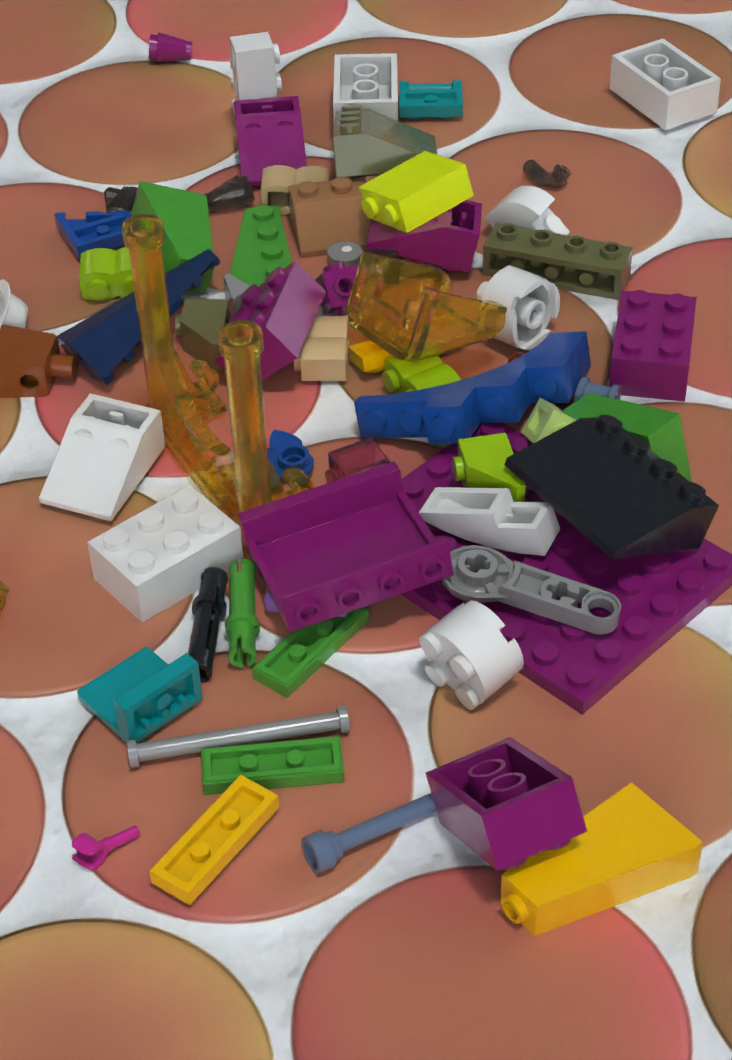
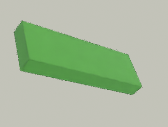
M362 607L348 612L345 618L333 617L291 632L252 668L253 679L288 698L369 621V610Z
M340 736L201 749L204 795L223 794L240 775L266 789L345 782Z

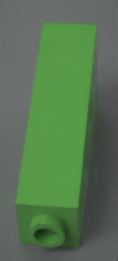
M143 181L139 182L132 214L164 274L207 249L213 252L207 195ZM215 266L201 275L203 282L198 288L190 286L187 290L206 294Z

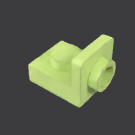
M539 398L521 433L532 443H535L577 419L565 414L552 403Z

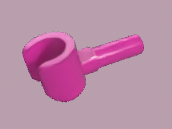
M133 826L100 841H97L87 833H81L72 841V847L79 851L72 856V859L86 869L96 870L103 864L108 852L138 838L140 832L136 826Z

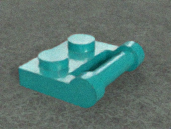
M452 80V83L409 84V81H399V118L408 117L409 119L417 120L423 117H440L442 119L463 117L462 80Z

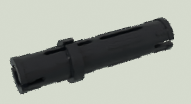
M217 567L206 568L204 573H201L199 594L192 603L194 621L188 654L198 662L201 683L209 681V677H212V666L220 620L224 618L227 609L224 595L226 584L228 583V574L223 569Z

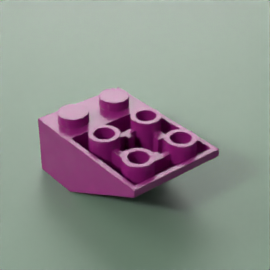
M298 96L234 101L236 136L243 187H261L263 169L269 166L284 165L296 170L307 166Z
M465 200L409 233L371 219L366 248L372 249L384 256L393 254L406 257L418 264L427 262L440 265L452 272L460 270L470 272L480 237L482 204Z

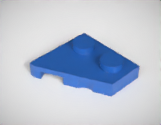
M113 211L110 213L86 212V219L67 220L65 212L54 214L56 226L78 258H81V253L90 249L125 247L133 242L143 240L142 231L129 211Z

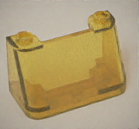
M363 251L348 300L346 316H348L350 327L397 359L419 362L494 338L504 327L505 314L508 307L495 301H481L452 294V283L449 276L439 268Z

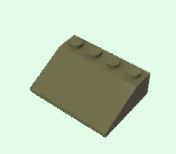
M346 105L341 107L342 111H336L333 130L336 177L383 174L424 151L437 154L435 136L370 109H361V105Z

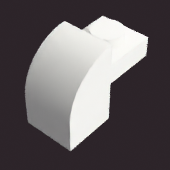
M534 186L515 188L484 217L492 228L495 223H510L517 227L534 230L543 229L556 234L568 235L570 233L562 221L548 208L555 198L548 192Z

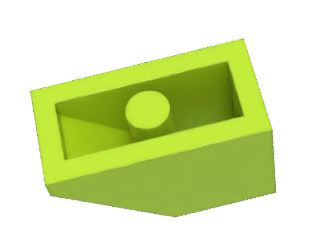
M506 433L458 439V456L452 457V471L455 481H462L464 488H509L514 502H525V483L504 465L507 457L514 454Z

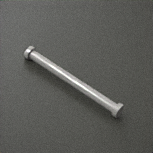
M343 705L337 706L335 712L136 744V739L127 740L126 742L130 768L140 767L139 762L198 753L204 748L247 745L339 730L340 734L349 733L350 723L347 707Z

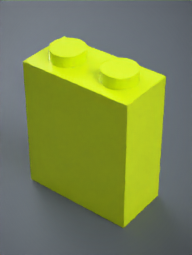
M427 151L414 156L359 187L363 199L361 206L366 216L405 233H409L474 196L466 164Z

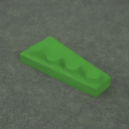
M258 205L255 208H246L243 214L230 275L249 285L256 284L259 286L265 282L267 276L277 267L284 269L292 263L278 205Z

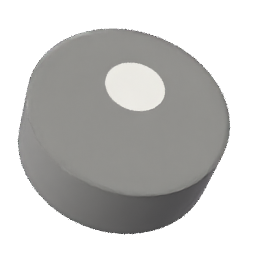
M337 242L327 250L328 265L344 263L346 268L362 264V248L353 242Z

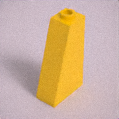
M631 782L583 816L587 832L572 838L571 842L565 847L555 850H544L528 857L523 865L504 872L501 878L500 905L506 916L513 923H521L535 937L692 877L699 869L703 841Z

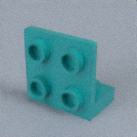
M148 647L139 650L77 691L78 699L125 742L136 739V744L203 700L199 665L194 658L186 653L172 663L167 664Z

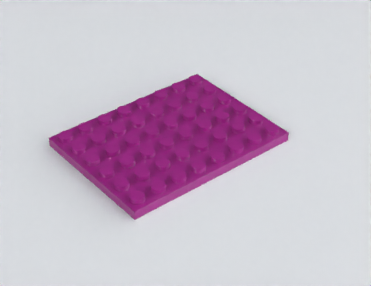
M480 423L471 436L478 437L506 433L514 454L533 444L526 436L505 423ZM451 443L402 478L404 491L418 513L435 487L464 488L462 481H455L452 471V457L458 456V443ZM526 485L525 502H546ZM554 509L560 531L545 556L520 554L499 549L494 550L505 555L513 563L517 561L614 594L621 603L617 628L608 634H595L499 601L481 604L494 612L506 625L500 632L509 643L515 638L524 660L523 669L518 673L583 715L732 586V554L703 539L700 548L612 560ZM425 522L437 541L444 538L448 540L450 552L462 546H484L450 534ZM442 580L401 594L438 620H441L464 602L454 597L443 585ZM578 602L577 608H581V603ZM601 607L589 610L596 617H608L611 615L607 609Z

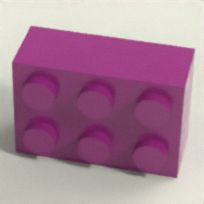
M296 261L284 269L277 267L267 276L264 283L259 286L256 284L251 285L241 295L240 300L242 304L229 320L232 325L220 339L219 345L221 348L214 361L245 391L249 390L298 358L326 291Z
M622 290L611 357L609 387H612L614 384L620 385L622 389L621 395L685 402L697 297L682 294L648 293L642 290Z
M511 737L425 773L440 824L497 871L517 868L523 865L528 857L544 850H555L565 847L571 842L572 838L587 832L573 778Z

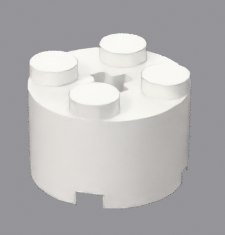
M510 265L499 270L489 282H483L476 293V299L479 302V331L482 334L524 350L533 349L549 335L551 330L546 329L550 318H557L560 307L559 290L554 283L549 282L544 277Z
M469 600L466 604L463 602L419 637V644L429 661L425 666V672L430 680L438 687H443L447 683L455 690L456 696L463 706L469 710H473L511 680L523 669L524 660L515 638L508 643L500 632L506 626L501 619L489 608L473 600Z

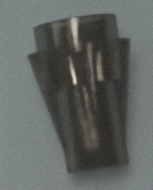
M235 175L212 191L204 194L207 195L209 213L248 207V203L255 201L252 187L246 175L242 177Z

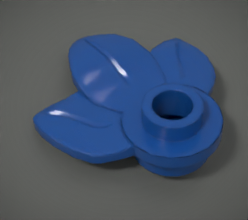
M273 430L271 433L269 448L240 450L239 452L244 467L250 470L246 474V479L254 483L270 484L283 479L300 480L308 476L314 469V459L309 454L308 449L302 446L301 439L280 430Z

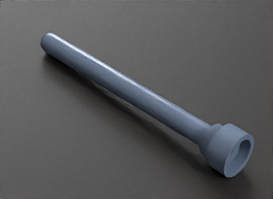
M429 793L337 834L333 831L325 833L323 830H319L301 839V846L308 865L315 874L324 872L337 865V860L343 858V852L436 812L432 794Z

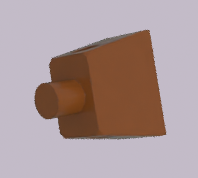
M8 325L1 326L0 398L47 396L50 394L57 377H76L78 371L77 356L60 354L58 337L55 334Z

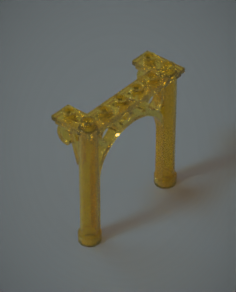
M150 214L135 215L125 220L122 224L124 245L129 249L149 404H146L145 407L161 410L165 447L204 496L239 526L237 513L314 488L312 481L301 469L289 468L284 470L281 475L282 479L292 488L285 492L272 463L268 460L260 354L264 349L263 332L261 327L252 321L236 320L226 323L219 329L217 334L219 353L224 357L232 447H228L218 439L204 420L226 412L227 405L215 392L219 384V375L210 363L201 359L190 362L189 369L196 378H200L197 382L193 383L179 354L174 350L162 245L165 242L163 221L159 217ZM241 531L242 543H243V545L245 546L244 539H243V535H242V531Z

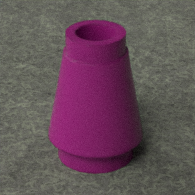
M158 32V35L150 34L148 59H154L156 63L191 60L192 42Z

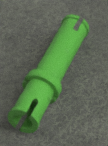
M244 558L241 559V571L239 572L237 559L229 565V617L225 621V632H227L229 638L228 660L232 665L239 668H244V654L246 653L248 667L256 662V637L260 632V623L257 616H255L256 566L252 561Z

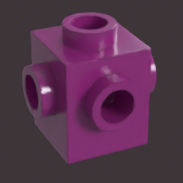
M344 263L332 264L324 267V273H321L315 279L326 291L320 304L324 315L335 312L336 316H348L357 312L356 307L364 306L373 299L363 264L346 268Z

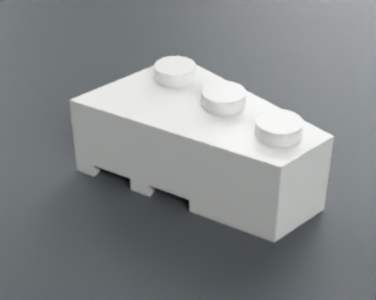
M268 32L230 37V66L233 69L231 89L235 93V100H231V107L234 116V101L276 98L277 93L282 92L280 73H276L275 64L280 63L279 47L277 43H272Z

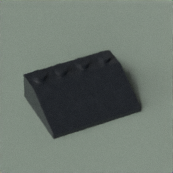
M603 414L599 417L580 418L507 457L504 465L612 560L700 548L719 507L716 502L706 495V490L702 486L688 481L677 472L678 469L673 463L657 456L649 449L650 446L646 441L631 435L622 427L623 424L620 420L610 415Z

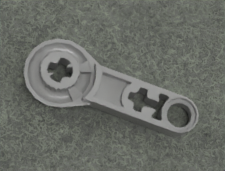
M479 545L462 546L450 552L454 576L443 579V585L454 597L464 602L469 600L479 603L499 601L595 634H608L618 626L621 603L614 594L517 561L513 563L505 555L490 547ZM578 602L581 603V608H577ZM601 607L607 609L611 615L608 617H596L589 610Z

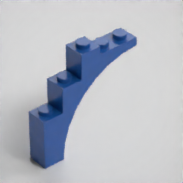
M587 331L549 333L539 345L523 356L480 375L450 384L389 395L360 396L354 402L361 439L428 437L429 444L458 443V439L470 438L480 423H518L530 404L537 403L539 398L550 403H568L574 395L579 381L582 377L586 376L591 368Z

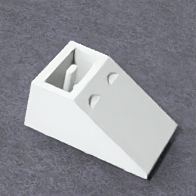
M90 393L70 419L39 496V503L112 521L165 448L161 410Z

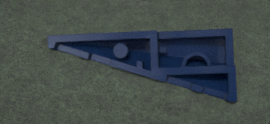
M210 249L203 251L57 335L59 344L67 355L77 356L78 364L84 366L92 378L108 385L115 378L112 370L122 360L130 362L134 358L133 349L145 339H151L183 304L181 295L190 286L198 288L203 282L201 275L211 267L218 266L221 263L219 258Z

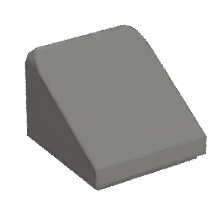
M226 273L223 275L225 299L229 300V311L232 316L242 304L240 300L241 295L251 285Z

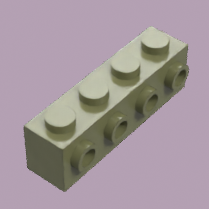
M495 223L483 245V275L493 277L499 270L510 265L544 277L561 290L620 300L622 290H625L631 274L633 247L623 246L616 242L585 239L582 236L556 234L543 229L522 228L510 223Z

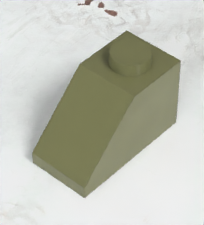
M185 299L182 314L177 313L175 317V333L177 336H182L183 351L215 374H223V369L214 360L221 348L219 345L220 339L231 327L229 322V300Z

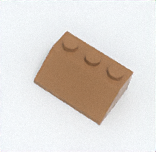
M381 174L355 178L338 177L322 182L305 181L298 185L288 186L290 220L301 258L327 255V250L331 245L343 241L356 243L362 250H370L366 248L371 219L366 216L362 209L361 201L363 199L359 187Z

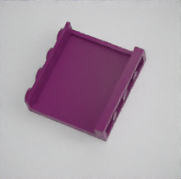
M395 461L237 513L245 547L289 633L454 576L448 540L446 538L436 540L405 493L401 472Z

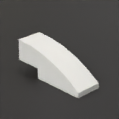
M435 487L419 511L420 516L425 522L450 534L487 547L520 554L545 556L560 531V526L552 506L547 502H514L509 488Z

